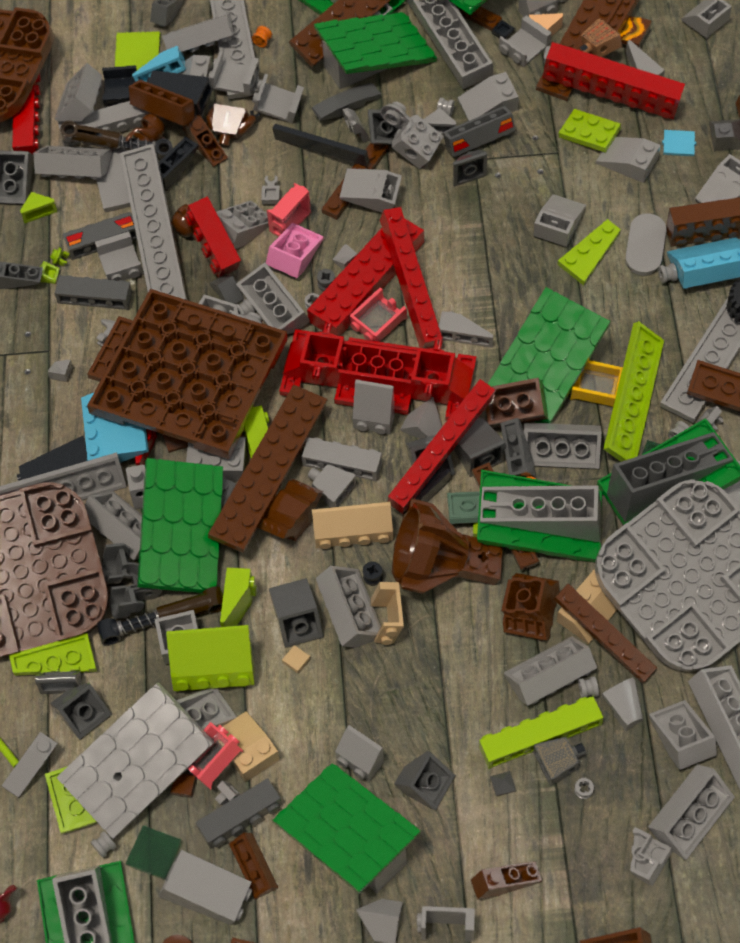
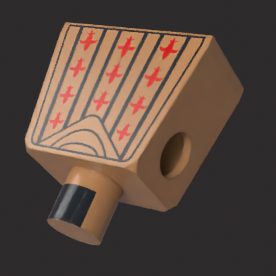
M599 18L582 33V46L578 50L603 57L622 47L620 34Z

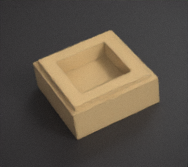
M294 645L282 659V663L296 673H299L310 660V656Z

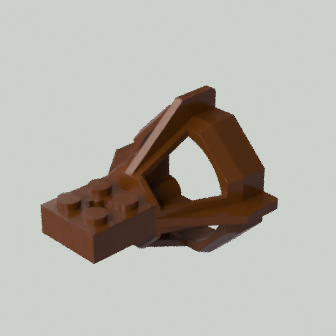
M411 499L409 501V509L403 516L394 543L391 572L396 582L401 584L402 589L421 594L456 577L495 585L501 576L503 547L484 545L477 541V537L461 534L434 504Z

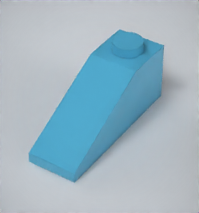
M177 45L161 52L133 73V78L135 81L143 80L147 82L152 71L180 73L186 70L185 58Z

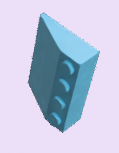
M738 238L667 251L670 262L676 266L678 279L683 289L740 277V240Z
M94 393L81 398L87 461L117 452L119 462L121 463L149 452L146 428L125 422L123 425L89 414L87 405Z

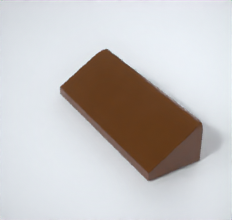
M244 832L229 843L245 879L251 881L249 888L252 889L255 899L278 888L252 833Z

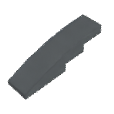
M369 83L327 98L313 106L311 110L320 121L344 116L342 109L364 107L365 102L380 99L381 93L373 83Z

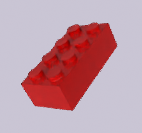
M208 196L188 205L185 221L189 227L192 226L194 230L193 236L197 243L200 242L203 256L209 259L212 273L217 274L219 278L238 269L241 259Z

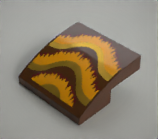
M630 16L620 32L622 47L624 44L627 45L629 40L639 47L650 29L652 21Z

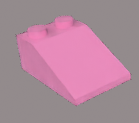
M292 223L269 246L266 264L291 277L298 278L310 263L324 236Z

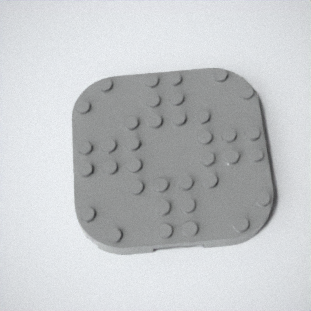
M695 479L676 484L631 521L609 536L599 549L595 561L596 578L605 595L660 661L673 669L685 672L699 671L710 666L740 642V508L716 484L708 481H695Z

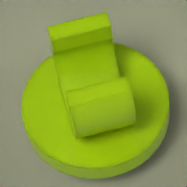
M60 247L57 250L53 249L50 256L52 264L57 262L60 266H65L67 261L63 260L62 257L67 259L69 253L66 251L61 252L62 248Z

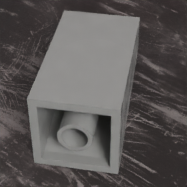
M181 850L172 864L158 897L232 925L235 920L239 921L244 909L241 908L243 901L248 900L252 889L249 888L251 881Z

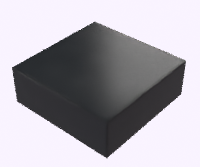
M503 20L492 29L494 36L497 38L502 36L506 40L515 33V28Z

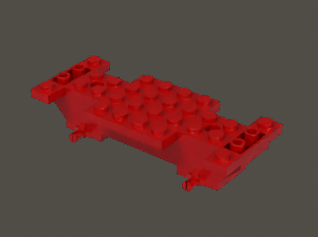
M325 322L323 332L295 329L279 393L280 395L287 396L293 385L301 388L302 382L337 387L334 403L353 406L355 381L361 380L394 386L395 413L408 415L411 399L428 401L433 397L435 403L448 404L445 421H447L471 390L477 356L458 354L456 358L455 353L446 352L441 349L443 343L441 339H439V344L438 339H435L434 348L430 349L349 337L348 341H344V336L330 333L332 323L329 322L328 324V322Z

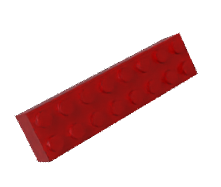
M552 42L547 54L542 78L550 82H557L566 87L579 89L582 92H588L598 97H604L614 102L623 103L632 108L645 110L648 113H654L670 119L675 117L685 87V83Z
M405 219L416 252L424 243V230ZM382 228L307 309L309 323L323 331L325 322H328V324L330 322L332 323L330 333L341 336L351 324L349 315L379 288L383 289L396 275Z

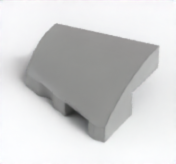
M349 108L342 109L344 120L350 133L353 132L354 135L359 134L363 143L369 141L367 132L356 112Z
M633 677L602 693L603 699L613 710L614 717L625 731L643 720L636 682Z
M634 827L633 858L630 871L646 884L653 886L673 850L672 847L653 839L652 835Z

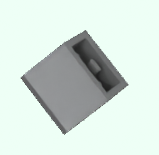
M703 0L682 17V21L705 38H708L729 21L732 6L724 0Z

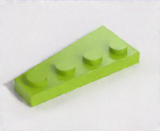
M607 219L561 257L557 265L584 286L599 261L601 262L606 251L610 249L619 236L621 229Z
M87 633L9 655L14 676L37 675L41 672H97Z

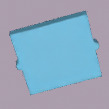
M664 130V140H662L664 145L663 155L694 156L696 146L695 131Z

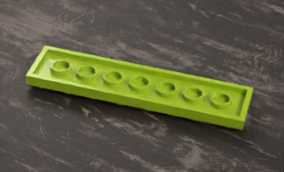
M639 321L633 323L603 450L621 462L638 457L664 344V339Z

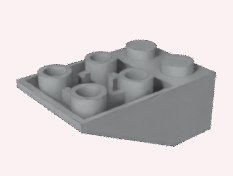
M729 154L718 165L695 197V200L699 203L740 197V160Z
M347 168L339 199L383 213V210L394 207L402 175L387 170Z
M553 194L537 216L534 223L533 236L567 247L586 205Z
M247 201L216 212L235 249L245 246L269 227L267 213L253 201Z

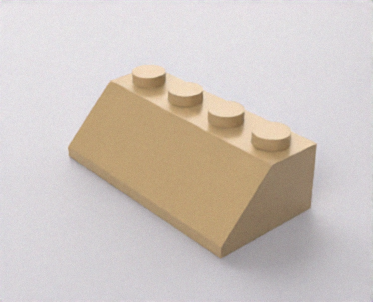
M390 502L312 510L316 548L348 547L353 544L367 545L373 542L387 543L393 540Z
M594 569L576 591L609 621L618 609L600 588ZM561 607L557 614V622L589 645L594 637Z

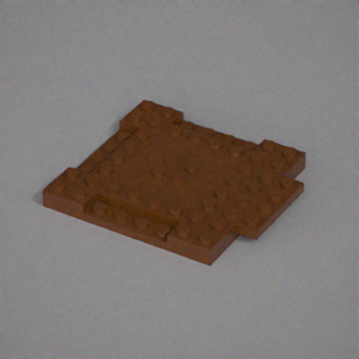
M150 289L133 320L118 316L87 373L89 379L99 381L87 405L89 414L123 425L125 422L192 443L196 449L230 459L244 430V423L271 368L274 369L288 340L287 331Z

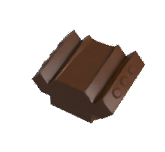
M295 479L289 480L285 489L280 490L273 499L258 528L282 539L286 538L296 542L313 521L312 510L316 509L323 491Z
M516 573L512 576V579H508L501 610L504 613V632L548 640L551 637L550 627L553 626V615L557 604L554 598L560 592L559 581Z

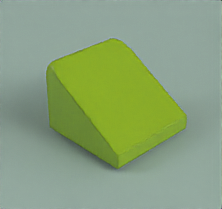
M43 261L40 267H43L40 282L55 284L60 268Z

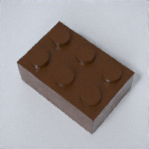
M539 378L492 386L495 389V395L486 407L488 424L493 429L501 428L502 422L519 418L521 424L548 419L543 382Z

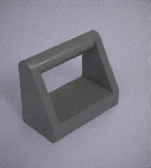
M81 671L41 672L35 676V683L41 694H63L67 690L82 685Z

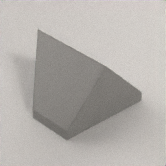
M432 397L409 413L400 431L419 439L436 435L442 428L434 398Z
M380 899L356 909L374 942L396 943L403 902Z

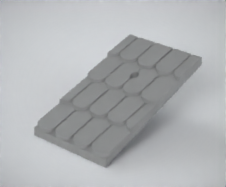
M156 683L56 778L86 811L92 815L108 835L114 839L215 742L160 683Z

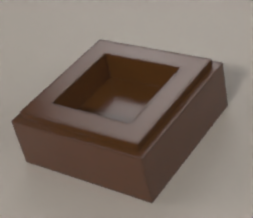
M187 774L180 775L172 783L171 795L192 798L196 777Z

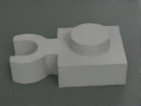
M265 176L266 186H262L261 202L262 204H277L280 201V186H277L278 177L275 176L274 181H269L268 176Z

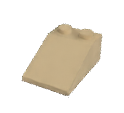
M247 711L222 726L229 732L227 736L232 734L240 741L238 746L243 752L240 751L231 763L245 782L280 760L278 750ZM220 740L218 741V744L222 748L225 744Z

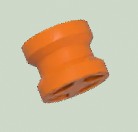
M259 26L256 33L252 36L253 43L258 47H266L268 40L272 37V32L265 26Z

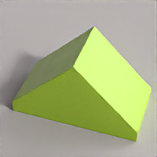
M34 192L30 193L20 210L24 224L58 212L53 198Z

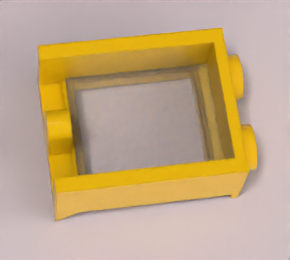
M589 360L572 388L570 400L579 399L613 407L623 367Z

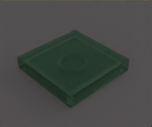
M143 825L126 861V866L165 880L182 840Z

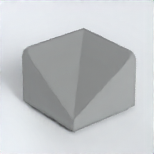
M345 244L333 258V262L344 270L357 253Z
M71 360L54 362L48 370L49 378L67 382L73 367Z

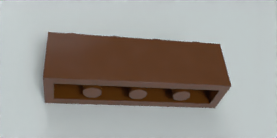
M138 80L129 86L130 105L183 126L194 119V103L192 99L143 80Z

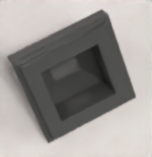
M510 771L490 776L496 796L516 791Z

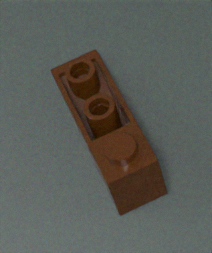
M201 115L195 116L193 120L183 126L182 129L187 137L199 145L197 150L213 167L228 158Z
M536 861L482 869L471 879L477 900L497 897L542 882Z

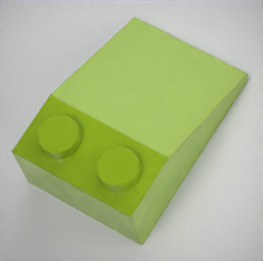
M226 569L220 618L221 627L237 626L251 606L253 597H256L257 585H255V576H252L251 569Z

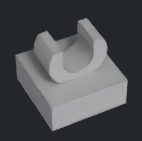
M718 406L707 409L697 423L706 418L713 429L717 430L718 427L714 424V421L717 424L723 422V419L719 416L722 412Z
M221 781L217 786L221 793L217 795L215 800L220 805H224L241 794L230 782Z

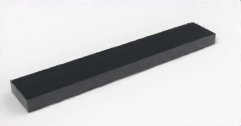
M274 124L272 127L275 140L366 167L369 164L367 150L279 124Z

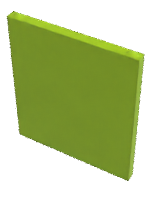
M160 31L117 33L115 67L136 65L137 70H139L159 55Z

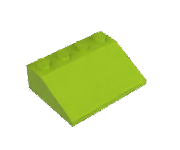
M248 625L166 631L173 691L254 685V663Z

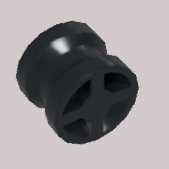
M368 562L363 567L364 582L370 586L378 585L383 578L382 567L377 562Z

